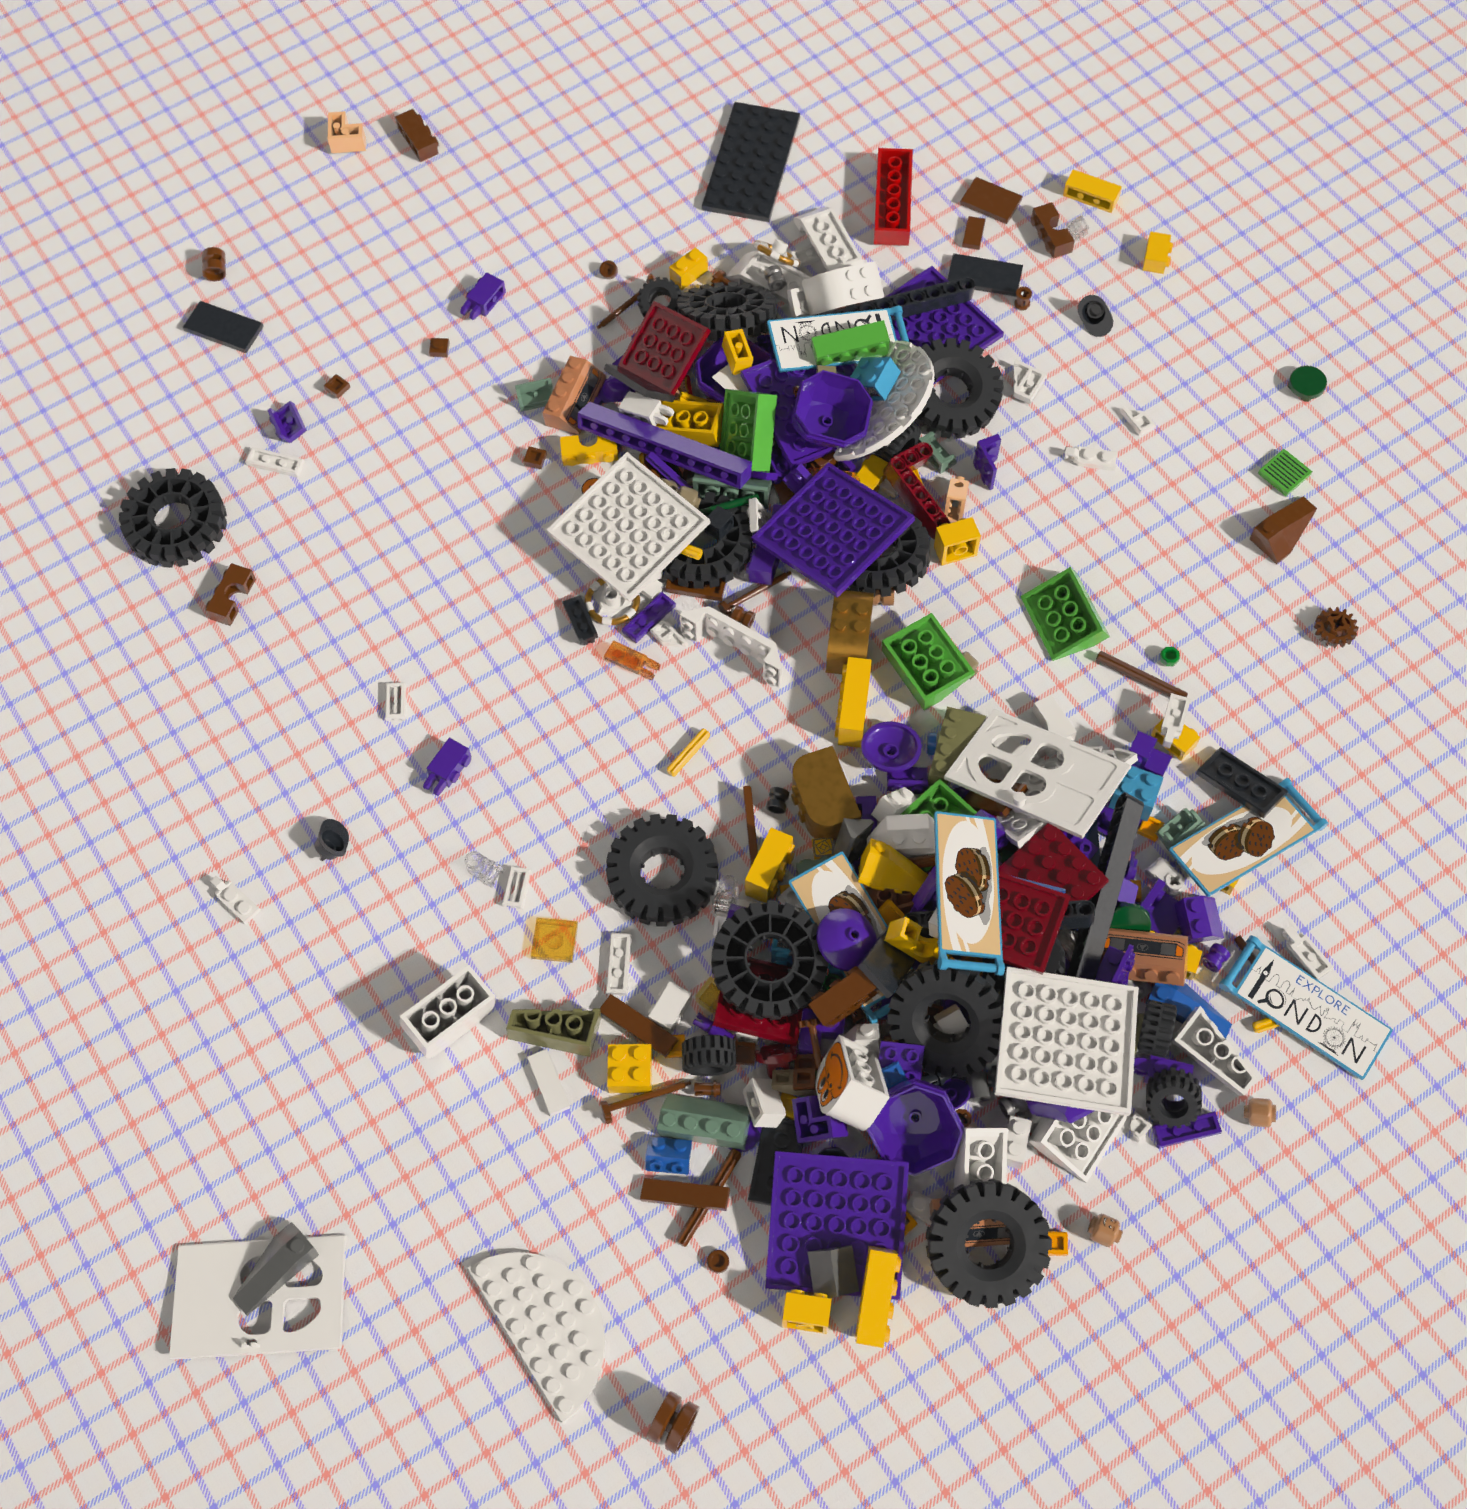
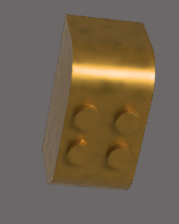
M845 590L838 598L834 596L827 648L826 673L842 675L843 664H847L848 657L867 659L874 593Z
M832 745L804 754L796 760L792 771L791 789L793 794H791L794 806L798 805L800 822L805 823L809 834L813 838H832V840H836L843 823V818L861 819V814L834 747Z

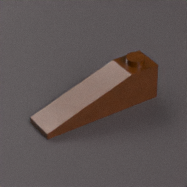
M1303 496L1270 515L1254 527L1250 540L1274 563L1278 564L1291 554L1317 508Z

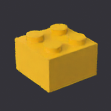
M973 517L961 518L956 522L944 523L936 527L934 549L941 566L977 556L981 535Z
M608 1044L607 1088L609 1093H646L652 1091L651 1044Z
M791 1290V1293L786 1292L782 1327L827 1334L832 1299L827 1298V1295L822 1293H814V1296L804 1295L805 1292L801 1290Z

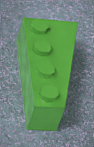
M884 320L811 338V347L816 365L823 366L832 363L860 360L863 357L887 356L890 343Z

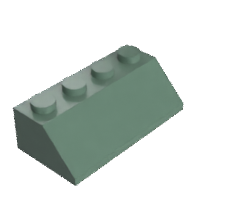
M695 473L693 477V489L700 493L701 499H704L706 492L715 493L716 501L721 495L730 498L731 501L757 493L759 502L765 509H768L772 490L771 480L750 478L741 489L698 473Z
M668 1093L661 1107L657 1131L661 1137L692 1140V1142L745 1150L751 1116L747 1106Z

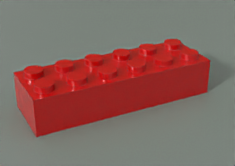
M878 148L874 244L909 246L913 149Z

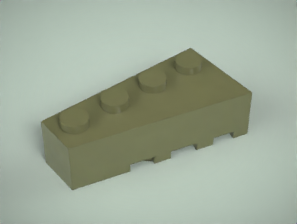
M947 706L929 772L928 786H932L939 779L947 786L951 784L950 781L944 779V775L985 722V715Z
M593 1008V1010L573 1009V1011H560V1009H552V1011L513 1009L506 1028L509 1040L591 1057L601 1022L600 1008Z

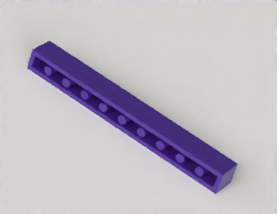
M589 402L578 412V428L645 454L654 452L661 460L741 489L751 478V461Z

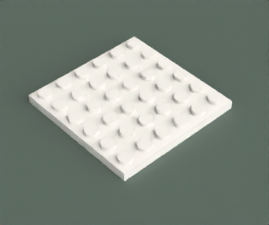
M626 452L547 529V532L628 602H631L710 524V519Z
M1007 967L994 1095L1130 1116L1138 987L1051 973H1043L1041 975L1031 970Z

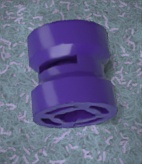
M1213 943L1209 948L1210 952L1204 954L1201 958L1202 964L1215 973L1222 968V963L1226 962L1231 956L1230 952L1219 943Z

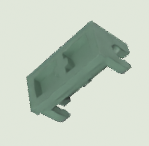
M551 377L515 385L521 412L546 406L554 390Z
M930 432L920 437L918 444L926 442L931 445L933 453L928 461L941 474L957 463L956 456L954 454L949 455L934 437L935 434Z
M1183 808L1155 834L1169 851L1172 846L1200 831L1206 824L1193 809L1189 811L1187 808Z

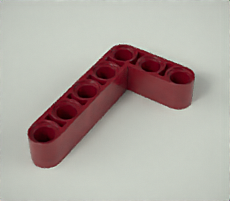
M921 442L894 456L883 472L913 515L922 522V527H926L928 535L935 540L936 527L951 522L913 472L915 469L923 466L933 453V448L930 444Z

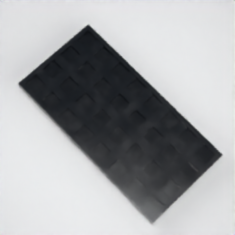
M734 102L704 196L702 210L770 222L800 121V113Z

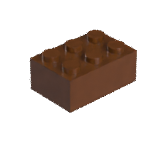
M858 966L850 969L847 972L848 976L842 981L837 979L829 985L830 989L825 993L821 991L811 998L813 1001L809 1006L823 1026L832 1028L881 992Z

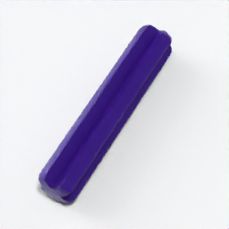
M650 452L646 456L645 460L663 477L674 481L678 488L681 486L692 488L654 452Z

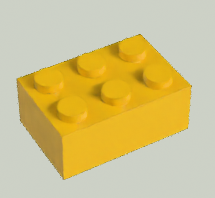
M770 828L745 878V895L763 903H767V900L775 898L778 891L777 884L779 881L782 882L787 872L785 868L787 864L792 863L795 853H793L795 849L793 836Z

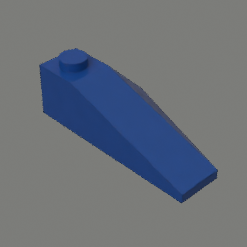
M1155 983L1146 1001V1004L1151 999L1176 1005V1021L1182 1024L1195 1007L1201 1006L1225 1039L1232 1026L1225 1017L1186 983H1184V986Z

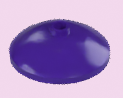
M893 721L878 723L869 728L862 738L861 751L864 759L872 767L880 771L894 773L907 770L918 761L921 755L922 745L918 734L903 723Z
M842 908L833 910L821 920L817 929V944L822 956L829 964L842 971H849L853 967L858 966L877 940L875 930L869 920L852 909Z

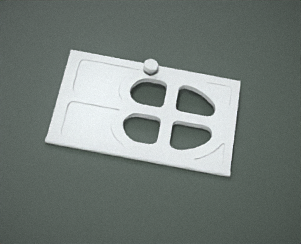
M993 709L944 775V779L1083 839L1127 772L1131 769V765ZM1007 736H1022L1031 740L1020 756H1014L992 745L996 739ZM1043 746L1059 751L1064 758L1063 764L1056 769L1043 768L1033 764L1031 760ZM990 757L1012 768L1002 782L994 783L987 779L979 768L978 763L982 758ZM1022 773L1038 777L1046 784V788L1041 793L1033 796H1026L1023 792H1015L1011 789Z
M346 1235L306 1237L319 1254L313 1262L321 1268L322 1280L316 1286L287 1287L284 1284L264 1301L272 1303L271 1328L267 1333L257 1335L247 1334L240 1327L239 1314L242 1309L233 1300V1297L242 1285L241 1277L245 1267L252 1260L261 1257L272 1239L179 1245L169 1359L238 1355L255 1356L257 1354L341 1349ZM301 1299L320 1300V1312L312 1322L294 1332L284 1331V1308L287 1301Z

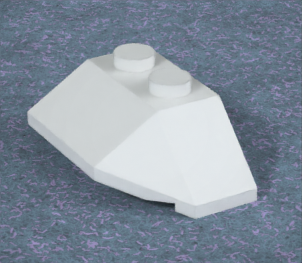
M929 814L886 815L867 838V845L871 838L892 846L906 858L935 854L934 819Z

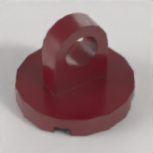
M776 1043L762 1046L760 1051L757 1049L755 1057L757 1062L766 1064L768 1077L772 1079L773 1070L777 1067H782L784 1070L789 1069V1062L798 1057L796 1046L790 1045V1047H785V1044Z

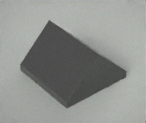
M843 818L833 850L834 854L844 852L850 864L857 860L866 848L867 838L871 833L874 821Z
M852 1245L808 1251L814 1293L826 1294L827 1297H839L859 1291Z

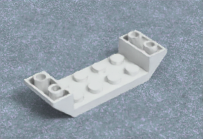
M823 207L793 218L799 232L805 231L827 271L864 264L862 257L832 207Z
M754 251L744 254L726 278L731 282H738V286L747 282L753 286L764 287V290H770L768 281L764 276V271L770 266L778 265L782 270V276L785 277L786 286L779 291L771 292L777 299L789 305L787 290L803 288L801 281L810 278V276L787 264L772 259L760 251Z
M710 606L680 613L681 634L686 639L698 642L705 631H707L710 636L722 639L728 646H734L740 649L743 654L756 658L759 663L763 664V679L769 685L781 687L782 665L774 641Z

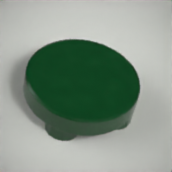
M1307 365L1296 368L1291 373L1288 382V388L1305 402L1321 396L1327 386L1325 374L1320 369Z
M1120 902L1115 908L1110 928L1150 932L1151 919L1149 912L1138 904Z

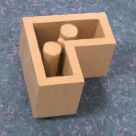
M345 111L328 112V142L331 153L366 151V136L362 123L348 124Z

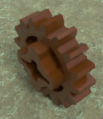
M1331 607L1327 611L1323 610L1315 620L1314 628L1317 629L1315 635H1320L1319 641L1325 640L1326 646L1330 643L1333 644V648H1336L1338 644L1342 648L1346 643L1350 645L1357 636L1359 629L1358 626H1355L1357 620L1351 619L1353 614L1347 615V610L1344 609L1341 612L1339 607H1336L1335 611Z

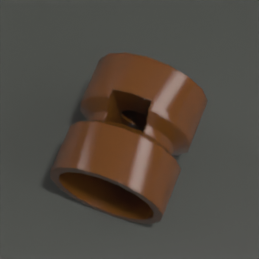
M217 247L204 249L202 252L203 277L214 282L223 280L226 277L225 252Z

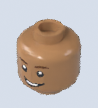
M1099 1214L1097 1217L1093 1216L1087 1230L1092 1241L1106 1247L1112 1246L1114 1242L1118 1243L1123 1233L1120 1230V1222L1105 1214Z

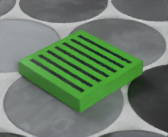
M1283 449L1265 464L1258 474L1287 497L1311 476L1313 471L1287 450Z

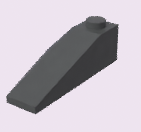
M292 1222L273 1237L233 1297V1300L246 1316L319 1256L313 1245Z

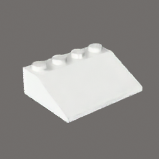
M1100 1111L1090 1113L1094 1121L1093 1124H1088V1115L1073 1123L1042 1117L1030 1135L1028 1142L1050 1160L1086 1183L1128 1118L1126 1115Z

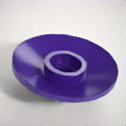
M951 1078L946 1080L944 1085L939 1086L946 1091L955 1110L963 1106L970 1097V1088L961 1079Z

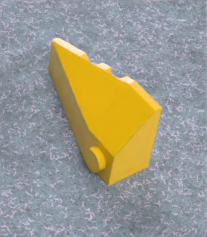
M871 838L861 855L858 882L877 890L884 891L885 888L894 889L895 893L909 891L915 896L928 877L926 872L892 846Z

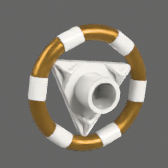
M775 239L773 245L761 240L753 242L754 248L772 259L792 267H799L801 264L797 257L786 252L788 244L781 240Z
M600 578L588 588L584 603L590 617L604 625H619L627 622L636 614L640 605V594L633 599V602H628ZM604 585L597 614L591 602L592 595L600 586ZM630 608L623 616L618 618L602 617Z

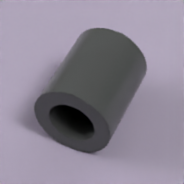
M972 1070L970 1076L965 1077L966 1083L970 1088L969 1101L976 1103L989 1100L991 1097L987 1073L982 1070L975 1073Z

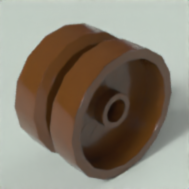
M670 1391L650 1426L647 1439L658 1444L668 1433L665 1440V1449L676 1454L689 1436L700 1407L689 1401L678 1412L682 1403L681 1396Z

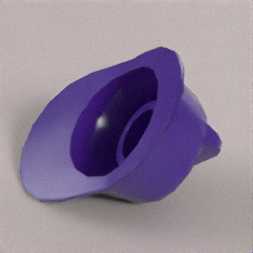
M611 375L605 380L598 398L602 399V403L622 402L629 391L634 393L636 391Z

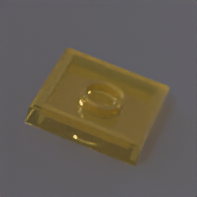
M537 918L531 959L573 963L578 921Z

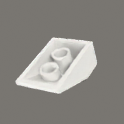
M964 1128L955 1165L954 1188L961 1184L964 1186L970 1185V1181L979 1179L983 1182L988 1181V1179L1000 1180L1006 1184L1008 1128Z

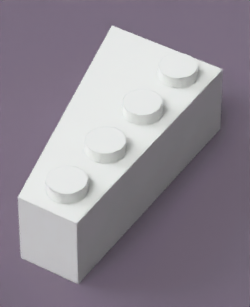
M1201 1006L1195 1007L1172 1037V1044L1238 1096H1245L1258 1079L1240 1055L1235 1052L1229 1041L1220 1033L1214 1022L1205 1014Z

